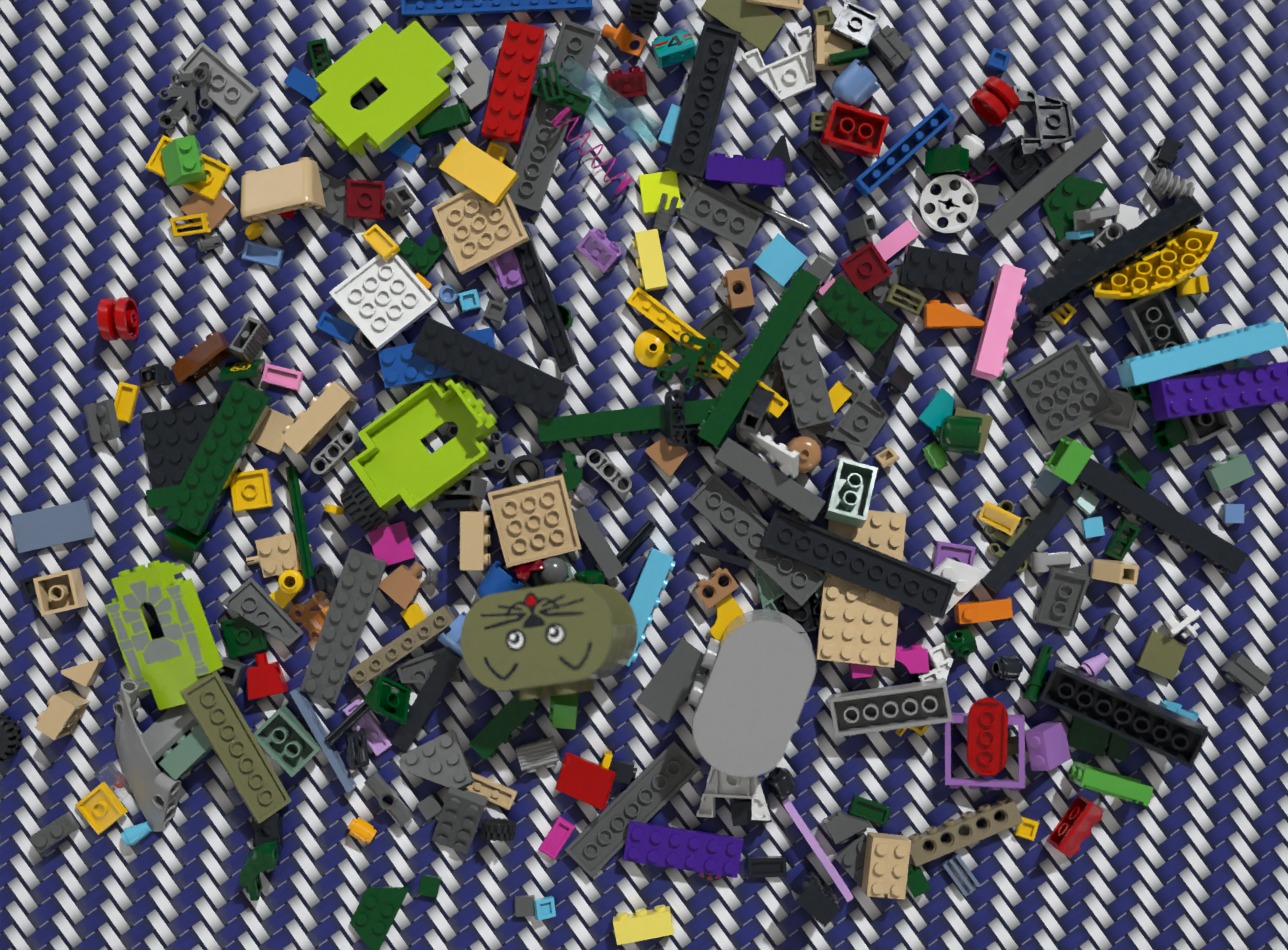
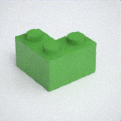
M579 692L551 696L549 719L553 720L552 728L576 729Z

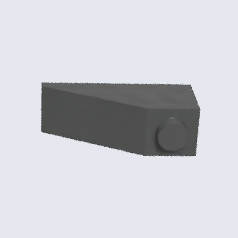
M465 476L441 493L440 496L485 500L488 481L477 476Z

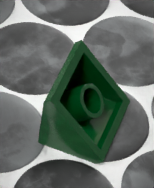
M382 675L378 676L364 698L365 702L372 711L402 725L406 724L411 689Z

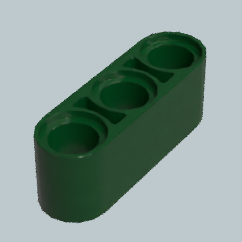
M459 103L431 112L416 124L415 128L419 139H427L468 126L472 121L466 103Z

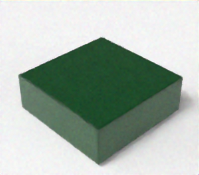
M422 874L418 894L437 898L442 877Z

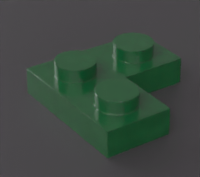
M434 233L431 234L422 247L406 236L400 243L399 248L401 250L397 254L424 275H427L448 248V245Z

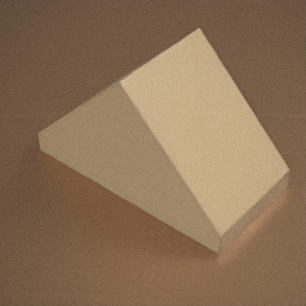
M104 657L60 671L62 675L84 687H88L94 684L106 660Z

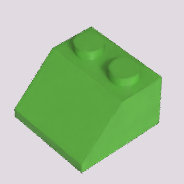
M195 135L174 139L161 149L169 187L207 179L201 146Z

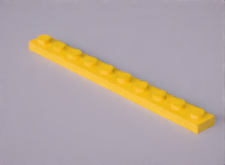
M639 286L627 299L626 302L685 348L694 351L702 348L692 343L682 344L680 336L683 333H690L692 336L702 339L706 338ZM688 335L684 336L685 342L689 341ZM713 343L709 344L710 349L715 348ZM722 350L714 355L711 366L712 369L727 380L732 372H736L740 367L735 360ZM706 354L700 357L703 362H705ZM761 381L759 387L775 393L769 413L778 419L790 403Z

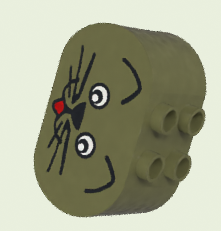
M564 582L490 594L482 597L468 611L461 631L462 655L471 674L480 683L491 689L499 691L518 690L519 700L594 690L593 679L612 676L627 664L637 642V622L633 609L627 599L611 586L580 582Z

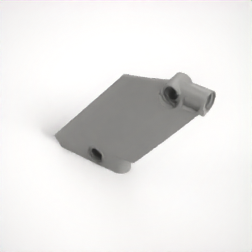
M125 679L120 685L118 702L113 705V710L117 715L115 729L116 749L123 772L136 802L152 830L159 832L164 830L165 824L176 813L181 781L178 779L174 780L167 772L162 773L157 768L132 714L133 711L140 707V701L137 698L139 683L134 679Z

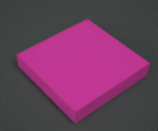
M405 521L381 527L368 533L374 557L387 561V566L416 557Z

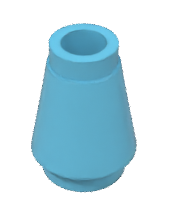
M148 821L125 828L124 832L121 833V837L126 846H134L153 830Z

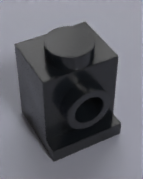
M1169 137L1163 138L1159 141L1151 163L1156 164V167L1160 169L1164 167L1167 170L1168 166L1174 164L1179 155L1177 151L1183 147L1184 143Z

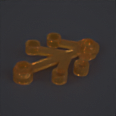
M322 591L317 592L306 604L298 603L293 605L289 611L291 619L297 623H302L309 631V637L312 641L318 640V637L313 636V632H317L319 635L321 630L315 628L310 619L317 620L322 627L331 604L329 602L319 611H310L316 604H322L326 600V594ZM317 595H321L323 600H318ZM296 611H300L302 616H297Z

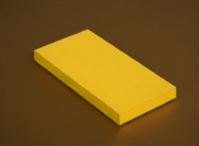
M163 135L145 168L167 179L161 149L173 141V139ZM202 154L207 179L180 186L215 202L233 169Z
M462 137L439 166L441 171L497 206L519 177L517 172Z

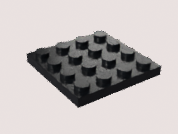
M218 402L141 413L152 489L180 485L220 409Z

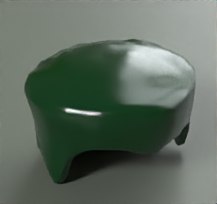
M581 570L574 574L575 582L604 584L605 574L603 571Z

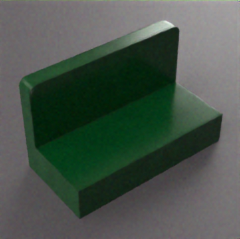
M1124 450L1111 462L1127 481L1142 490H1145L1147 488L1145 485L1153 479L1128 450Z

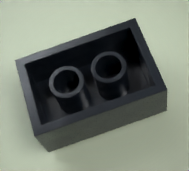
M804 868L789 886L795 901L822 926L826 927L841 910L838 905L839 900L836 898L834 890L827 883L823 885L819 880L820 877L814 871L810 870L809 872Z

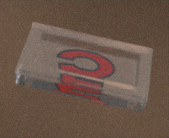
M112 761L108 762L94 774L101 783L105 781L120 802L132 793L126 778Z

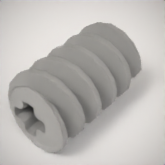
M1164 167L1156 173L1149 186L1155 185V192L1161 188V195L1169 192L1168 199L1175 195L1174 202L1187 196L1192 197L1195 190L1194 183H1187V180L1184 178L1180 180L1179 175L1173 177V172L1169 171L1166 173L1167 170Z

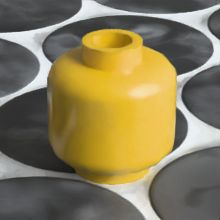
M285 570L279 576L278 585L282 592L293 595L303 590L305 579L298 570Z

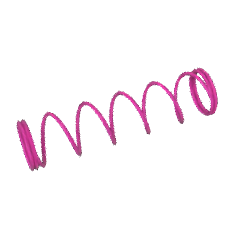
M569 107L565 108L560 114L556 116V118L551 122V124H553L555 128H559L576 119L575 123L573 124V126L567 134L566 141L568 142L573 141L589 132L588 136L586 137V139L584 140L583 144L579 149V155L587 154L601 146L599 152L597 153L591 164V168L593 169L598 168L614 159L613 163L606 172L603 180L604 182H608L626 173L619 187L614 192L616 193V195H618L630 182H632V180L634 179L633 176H631L624 182L628 175V171H624L609 180H605L607 174L614 165L616 158H611L603 162L602 164L593 167L596 158L603 149V144L597 145L596 147L588 150L587 152L580 153L582 147L584 146L585 142L591 134V130H588L582 133L581 135L571 140H568V137L572 129L576 125L579 117H574L573 119L567 121L566 123L560 126H555L571 110V108Z

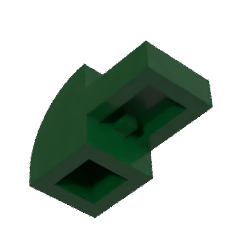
M570 451L562 453L567 471L560 473L564 476L567 492L575 489L581 483L584 473L583 467L575 469V465H578L575 454H571Z

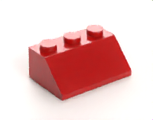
M1079 793L1047 838V841L1058 851L1071 858L1078 853L1082 841L1090 836L1092 827L1101 820L1104 810Z

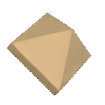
M891 447L874 456L883 468L893 465L900 459Z

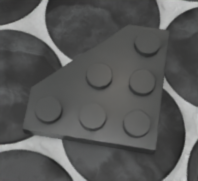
M454 730L401 755L407 772L414 776L459 790L475 783Z

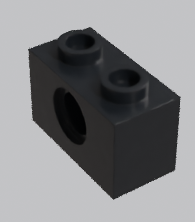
M282 809L260 824L256 823L252 817V828H255V835L252 840L253 847L265 842L276 841L278 852L283 849ZM264 827H267V828L270 829V831H271V834H270V835H266V834L264 833V831H263V828H264Z

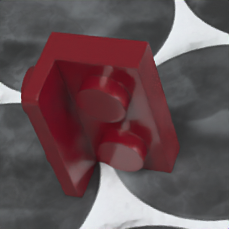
M632 66L629 67V70L625 71L616 68L611 69L610 73H606L610 100L648 95L644 68Z

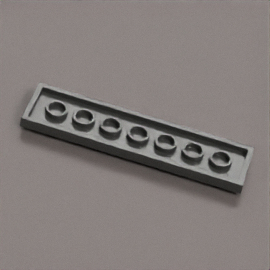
M715 473L687 501L800 607L827 579L816 568L762 547L761 544L769 523Z
M353 548L349 550L300 691L334 704L337 703L386 569L387 561Z
M673 740L565 848V851L593 877L625 845L629 821L647 823L701 767Z

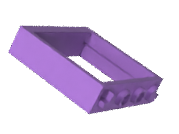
M952 712L953 722L945 723V785H949L950 788L969 786L970 789H981L982 786L989 787L990 790H1001V787L1009 788L1010 791H1020L1021 788H1025L1024 715L1008 714V725H1018L1019 780L951 778V723L968 724V713Z

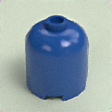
M495 561L480 582L477 592L479 597L482 598L490 594L523 589L526 583L516 578V573L512 571V568L505 569L501 566L502 562Z

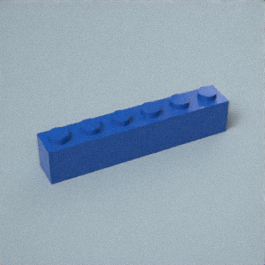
M941 103L854 181L853 186L864 198L869 196L942 131L955 116Z

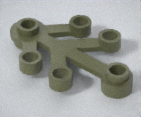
M1002 500L997 505L1002 508V505L1006 504L1008 506L1006 511L1010 513L1014 511V504L1010 500ZM1029 516L1023 517L1020 528L1016 534L1014 531L1012 536L1008 534L1006 536L994 527H992L993 532L989 534L987 529L990 525L984 527V533L995 537L1010 547L1027 528L1025 520L1028 518L1031 523L1033 518ZM991 543L988 546L990 554L1002 557L1005 553L997 543ZM993 545L997 547L996 552H992L991 547ZM1027 560L1023 562L1015 573H1021L1027 568Z

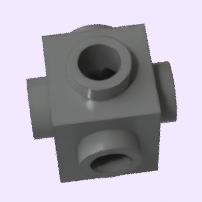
M403 185L389 190L385 194L386 198L382 201V205L392 218L397 216L403 217L410 212L409 208L416 199L407 187Z

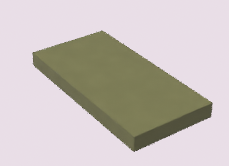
M706 0L701 7L702 11L727 29L741 32L740 38L754 48H758L762 54L785 24L784 19L764 5L745 2L746 0Z

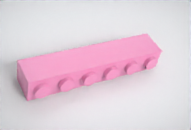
M1005 263L998 269L985 318V326H983L971 372L973 376L994 381L1003 373L1004 366L1002 361L1008 354L1007 342L1011 340L1013 335L1011 326L1017 319L1018 312L1015 311L1022 299L1020 291L1021 288H1024L1027 277H1024L1025 269Z

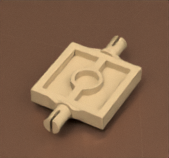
M294 532L256 540L257 556L246 558V561H249L247 562L248 566L259 563L264 578L280 575L285 570H301L298 544Z

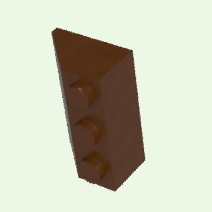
M218 331L212 332L206 336V340L203 343L194 345L190 349V353L186 356L182 355L175 360L176 363L171 367L180 384L194 385L233 355L228 348L231 343L225 335Z

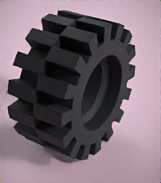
M506 818L482 819L480 837L492 841H512L515 839L516 822Z

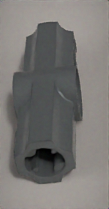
M378 771L364 782L366 787L379 801L380 807L391 815L400 828L414 817L412 812L399 798L398 792L388 785ZM385 796H391L393 798V803H387L385 801Z

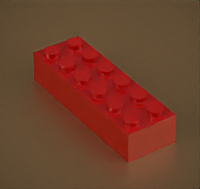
M510 20L507 21L481 133L483 138L521 146L533 96L532 91L538 75L536 66L541 63L547 38L544 28Z

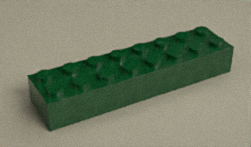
M234 380L163 516L165 519L197 536L205 533L275 399L274 397L242 380Z

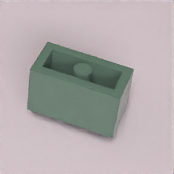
M1237 452L1227 455L1226 460L1222 462L1218 460L1208 465L1209 468L1203 470L1213 491H1222L1255 475L1246 454H1237Z

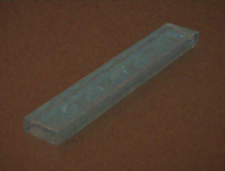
M569 57L558 72L651 143L662 129V125L573 58Z

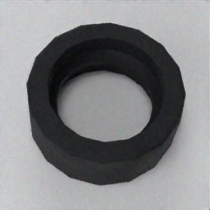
M532 455L519 456L509 466L508 476L513 486L522 484L516 478V469L523 462H531L537 467L538 477L536 480L545 478L544 465L538 458Z

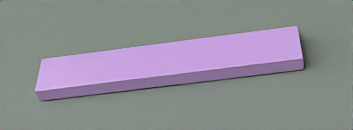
M789 798L782 800L783 806L847 902L852 900L853 895Z

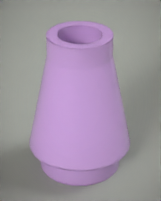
M1101 653L1083 661L1079 669L1092 676H1096L1109 663V659L1104 653Z

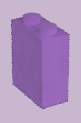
M1046 721L1025 732L1032 771H1050L1071 759L1064 721Z

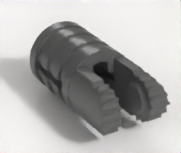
M662 193L653 227L670 231L671 221L673 220L679 198L674 196L669 210H666L668 195Z

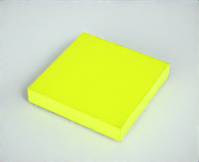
M665 171L638 175L644 214L658 212L662 193L668 195L666 210H669L674 196L679 198L676 210L682 209L676 172Z

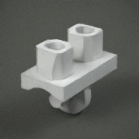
M1186 604L1178 611L1184 618L1182 622L1179 623L1173 615L1164 621L1165 626L1169 630L1168 635L1171 638L1185 629L1181 636L1185 639L1190 635L1195 639L1198 637L1196 630L1200 626L1198 623L1192 626L1190 624L1199 618L1201 612L1199 610L1194 611Z

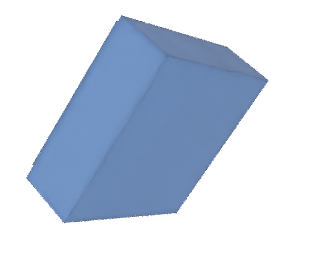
M1223 504L1222 523H1244V504Z

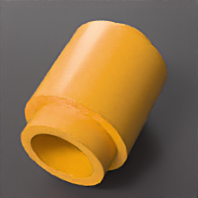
M360 817L357 820L353 818L347 827L350 830L348 834L362 843L366 842L369 844L377 832L373 825Z

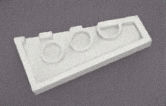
M741 421L736 425V435L741 442L751 446L755 453H760L768 463L777 466L786 476L788 475L794 479L799 475L798 452L795 450L792 453L789 452L786 445L782 443L779 445L775 444L772 437L768 435L763 437L760 431L758 434L739 427Z

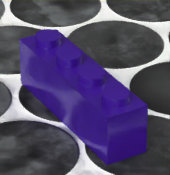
M715 153L714 156H708L705 179L710 182L784 188L787 164L782 162L781 158H770V161L763 160V157L759 156L744 159L743 155H733V158L726 157V154Z

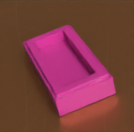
M559 816L538 850L555 860L574 830L575 825Z

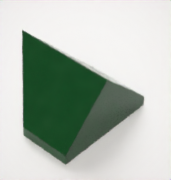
M180 526L161 531L174 556L190 565L194 564L211 533L206 529L205 533L197 536Z

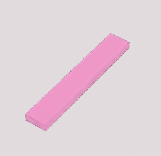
M907 220L877 243L875 247L886 262L920 234ZM844 271L817 290L821 297L840 275L852 284Z

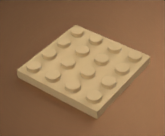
M468 188L432 207V211L459 273L462 275L530 240L508 191L497 206Z
M563 474L487 493L506 568L582 549Z

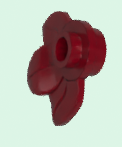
M544 559L512 566V571L516 573L517 579L526 581L530 573L545 569L542 562Z

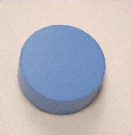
M444 285L439 290V298L443 303L453 304L458 300V290L454 286Z

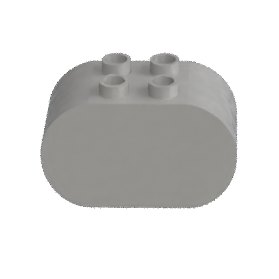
M758 609L746 612L734 619L725 629L721 641L710 638L701 665L709 669L708 675L705 677L697 673L687 701L688 704L696 706L693 719V736L700 754L715 769L736 777L759 776L769 772L779 764L787 749L816 671L812 644L803 627L784 613L769 609Z

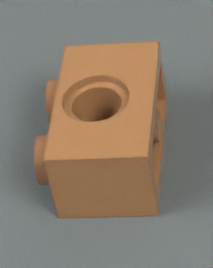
M749 267L725 271L722 282L723 287L728 290V295L725 296L727 307H730L731 311L753 308L755 302ZM740 285L743 288V292L741 294L734 293L733 286Z

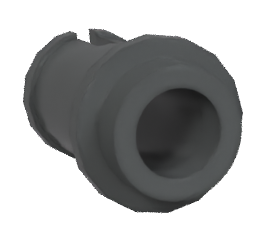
M220 234L207 239L200 238V241H197L200 252L208 253V250L224 246Z

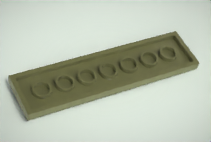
M217 671L207 674L180 691L184 701L256 823L260 824L290 803L289 795Z

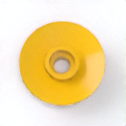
M646 330L635 341V355L643 365L659 367L665 364L671 354H667L664 351L665 344L671 342V340L660 330ZM655 344L657 349L651 351L650 345ZM670 344L668 345L669 351H672V345Z

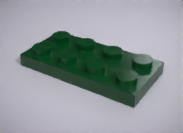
M841 275L815 304L872 355L899 326Z

